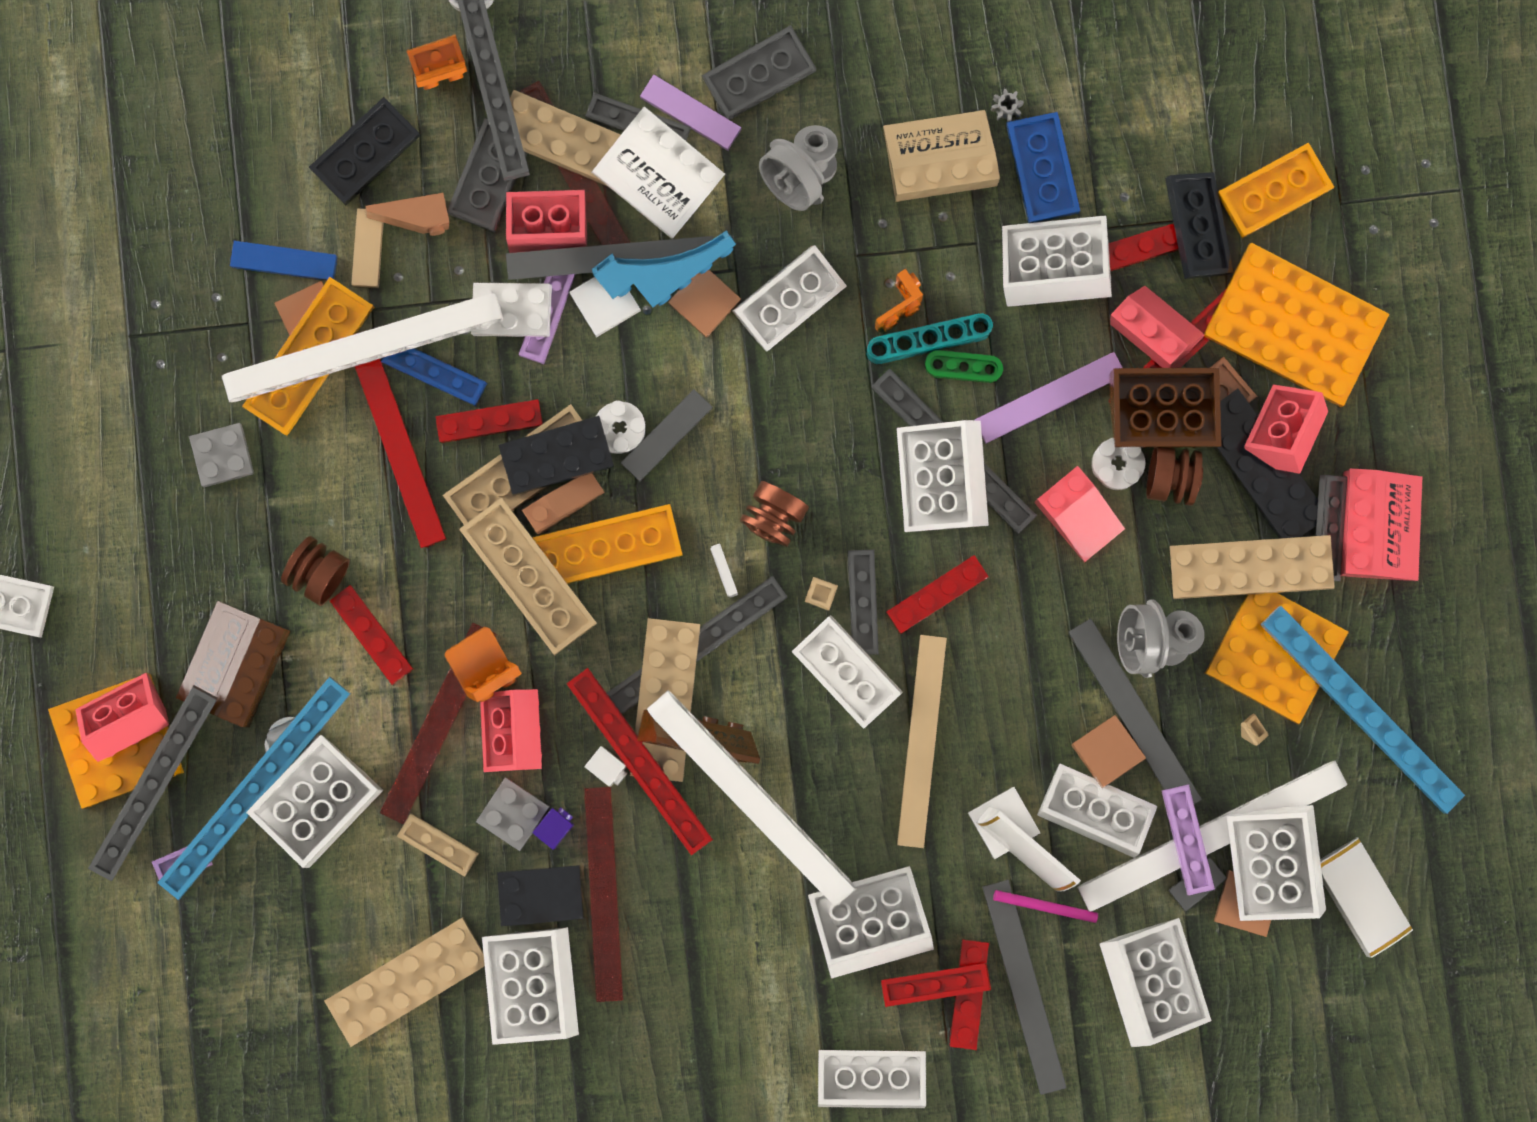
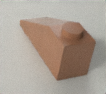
M443 193L366 206L367 218L418 233H429L431 236L443 234L445 230L449 229L450 222Z
M591 473L578 477L548 493L522 511L536 533L541 535L605 492Z

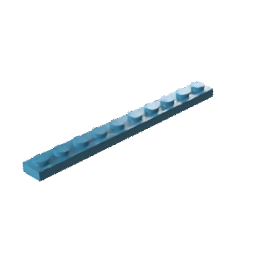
M1278 606L1260 624L1442 813L1447 814L1465 796L1282 606Z
M332 677L325 681L158 881L160 886L177 900L184 895L249 817L246 812L295 762L350 696L351 693Z

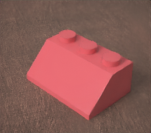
M585 190L506 192V241L509 253L587 247Z
M1146 286L1130 294L1111 314L1110 325L1162 368H1175L1204 337V334Z
M1273 384L1246 441L1245 449L1274 469L1300 474L1328 413L1323 393Z
M147 672L75 709L81 742L97 762L111 757L124 748L134 745L149 735L169 726L166 709Z
M538 689L493 692L494 695L490 699L480 702L484 772L542 769Z

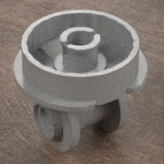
M814 125L800 130L795 136L794 144L784 139L773 140L770 143L771 150L759 161L761 176L770 191L782 203L798 211H804L811 205L822 203L824 197L821 184L832 179L837 169L835 154L838 148V141L835 134L826 127Z
M1148 600L1145 605H1128L1123 610L1118 623L1117 644L1121 662L1127 672L1130 674H1141L1145 678L1152 677L1153 673H1156L1160 668H1164L1165 665L1173 666L1181 663L1188 654L1198 650L1204 641V629L1196 616L1186 611H1175L1165 617L1161 606L1155 600Z

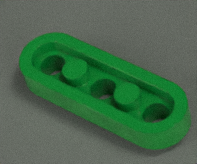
M935 350L927 356L925 369L930 376L935 378L993 383L1001 377L1003 364L1000 359L991 355ZM940 361L942 368L935 369L933 362ZM965 363L968 366V370L965 372L960 371L959 365ZM985 367H993L994 373L987 374L985 372Z

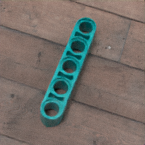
M980 313L878 336L869 342L867 357L874 364H883L931 353L935 350H944L983 341L990 335L993 322L988 315ZM983 322L987 327V331L978 333L974 330L973 324ZM953 327L958 328L962 336L958 339H953L949 336L948 330ZM931 333L936 337V342L928 345L923 341L922 336ZM901 339H906L910 342L911 348L903 351L898 348L897 342ZM881 345L885 348L886 353L883 356H876L872 353V347Z

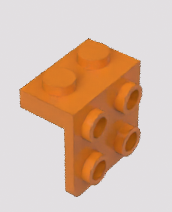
M456 34L407 50L418 88L424 87V90L434 88L439 85L438 81L447 78L449 82L463 78V73L467 72L466 63Z
M904 269L897 274L895 285L905 301L876 319L875 328L878 332L882 329L885 332L891 330L898 324L897 320L904 315L908 318L920 310L919 306L923 297L919 289L921 283L913 272L909 274Z
M488 627L481 628L445 652V658L467 697L476 702H484L494 695L493 692L501 687L505 688L512 685L516 681V677L522 674L516 664L508 661L494 634Z

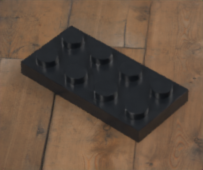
M383 97L314 161L309 168L346 206L421 135Z
M1214 172L1179 174L1166 177L1165 181L1184 279L1224 276L1234 273Z
M600 416L498 445L513 496L614 467Z

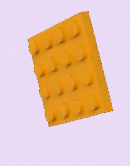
M1278 593L1246 595L1205 674L1290 721L1300 724L1320 686L1260 624L1278 606H1282L1333 660L1343 644L1348 631Z
M147 673L153 683L151 674ZM133 679L48 709L81 809L132 792L169 729L167 726L161 731L153 733L138 743L130 745L99 762L95 760L83 745L75 709ZM181 763L173 776L184 773Z

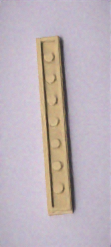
M920 635L897 845L924 848L947 640L944 637Z

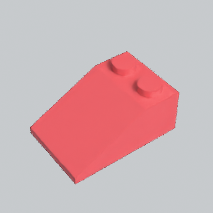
M1078 466L1034 502L1084 563L1125 529L1095 485Z

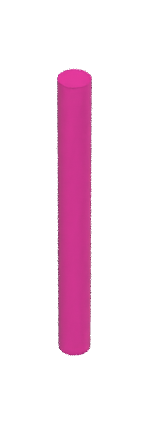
M995 890L993 896L994 901L1096 923L1098 920V913L999 890Z

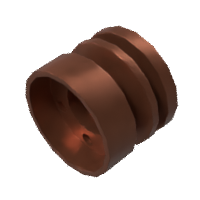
M1154 447L1147 478V499L1166 501L1170 491H1173L1175 503H1181L1184 495L1185 505H1194L1203 478L1202 452L1194 450L1189 460V450L1183 449L1179 459L1176 460L1174 447Z
M761 481L753 495V498L762 504L761 507L748 505L746 510L753 514L755 518L743 514L740 522L760 538L770 543L788 547L791 540L783 535L782 532L794 535L796 531L787 522L791 520L801 523L809 506L790 493L770 483Z
M309 536L290 556L281 576V582L286 586L292 585V589L296 592L300 591L307 584L304 596L317 605L322 606L330 599L343 580L350 560L335 550L331 551L324 558L327 546L323 543L317 545L318 541L314 537Z

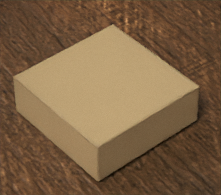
M813 577L805 603L829 611L838 585Z

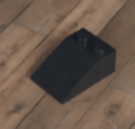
M580 865L497 872L501 926L584 918Z

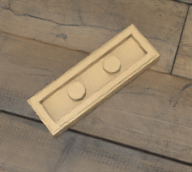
M358 208L351 285L353 287L379 288L384 223L367 218L366 209Z
M410 813L397 835L398 838L466 877L479 855L478 852Z

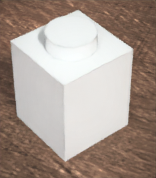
M600 746L584 766L609 787L613 783L618 786L627 775L624 771L627 766L603 746Z

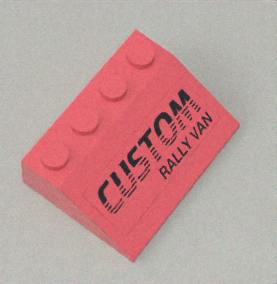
M1350 468L1343 472V476L1347 477L1341 576L1418 581L1422 477L1367 469Z

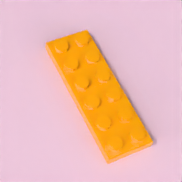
M329 277L275 358L357 334L374 309V306ZM329 374L248 398L242 407L288 436Z
M670 504L532 537L567 584L683 556Z

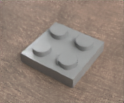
M241 423L189 436L202 487L254 474Z
M505 777L476 822L521 851L550 806Z

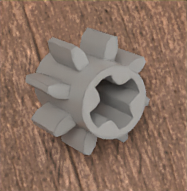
M1004 89L1001 97L996 94L994 95L993 100L998 104L992 105L991 111L997 112V121L1003 118L1007 119V122H1011L1013 115L1020 117L1021 112L1017 108L1022 107L1024 102L1018 101L1016 97L1017 91L1012 94ZM1004 102H1007L1008 106H1012L1010 110L1003 106Z

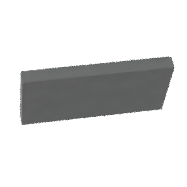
M790 25L703 74L702 79L725 118L731 120L816 72V67Z
M486 118L483 121L447 213L452 217L495 233L506 207V192H512L517 178L504 181L489 120Z

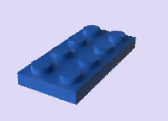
M1058 112L1007 122V131L1028 223L1079 214V203Z

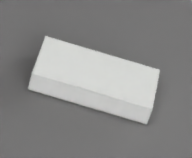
M721 545L711 546L710 549L727 597L737 596L738 593Z

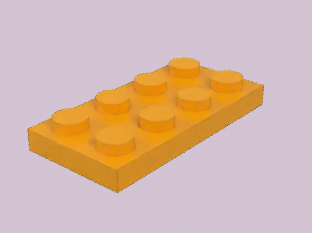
M1307 143L1220 190L1218 194L1238 232L1244 238L1329 192L1334 188V185L1312 147Z

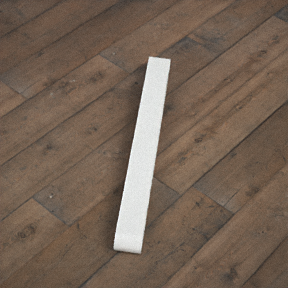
M487 294L222 375L229 402H237L486 327L502 321L503 316L496 294Z
M670 691L664 693L647 708L654 720L835 907L856 890L854 884Z
M1336 761L1329 762L1199 826L1206 855L1230 844L1228 815L1281 807L1307 806L1347 786ZM1174 839L1079 885L1077 888L1088 910L1098 909L1179 869L1180 864Z

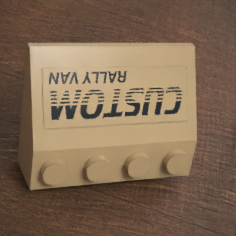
M985 110L883 126L895 202L998 185L1000 175Z

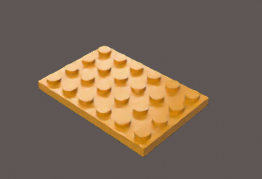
M1250 243L1204 333V337L1306 390L1322 392L1324 399L1339 407H1343L1389 314L1275 254Z

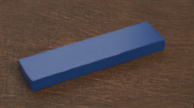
M234 241L230 267L327 281L329 277L335 278L338 256Z
M414 348L383 357L381 361L383 364L475 407L487 385V382Z

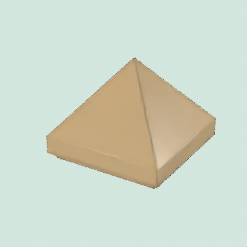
M1255 714L1250 715L1241 723V737L1255 746L1269 736Z

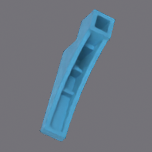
M726 230L713 240L695 249L663 258L625 259L615 257L612 253L592 268L595 278L612 299L617 296L623 297L632 289L631 285L634 284L652 307L657 304L660 306L671 298L670 294L678 288L682 290L687 287L692 281L691 278L696 274H703L708 271L713 265L712 262L717 258L728 256L733 251V246L736 243Z

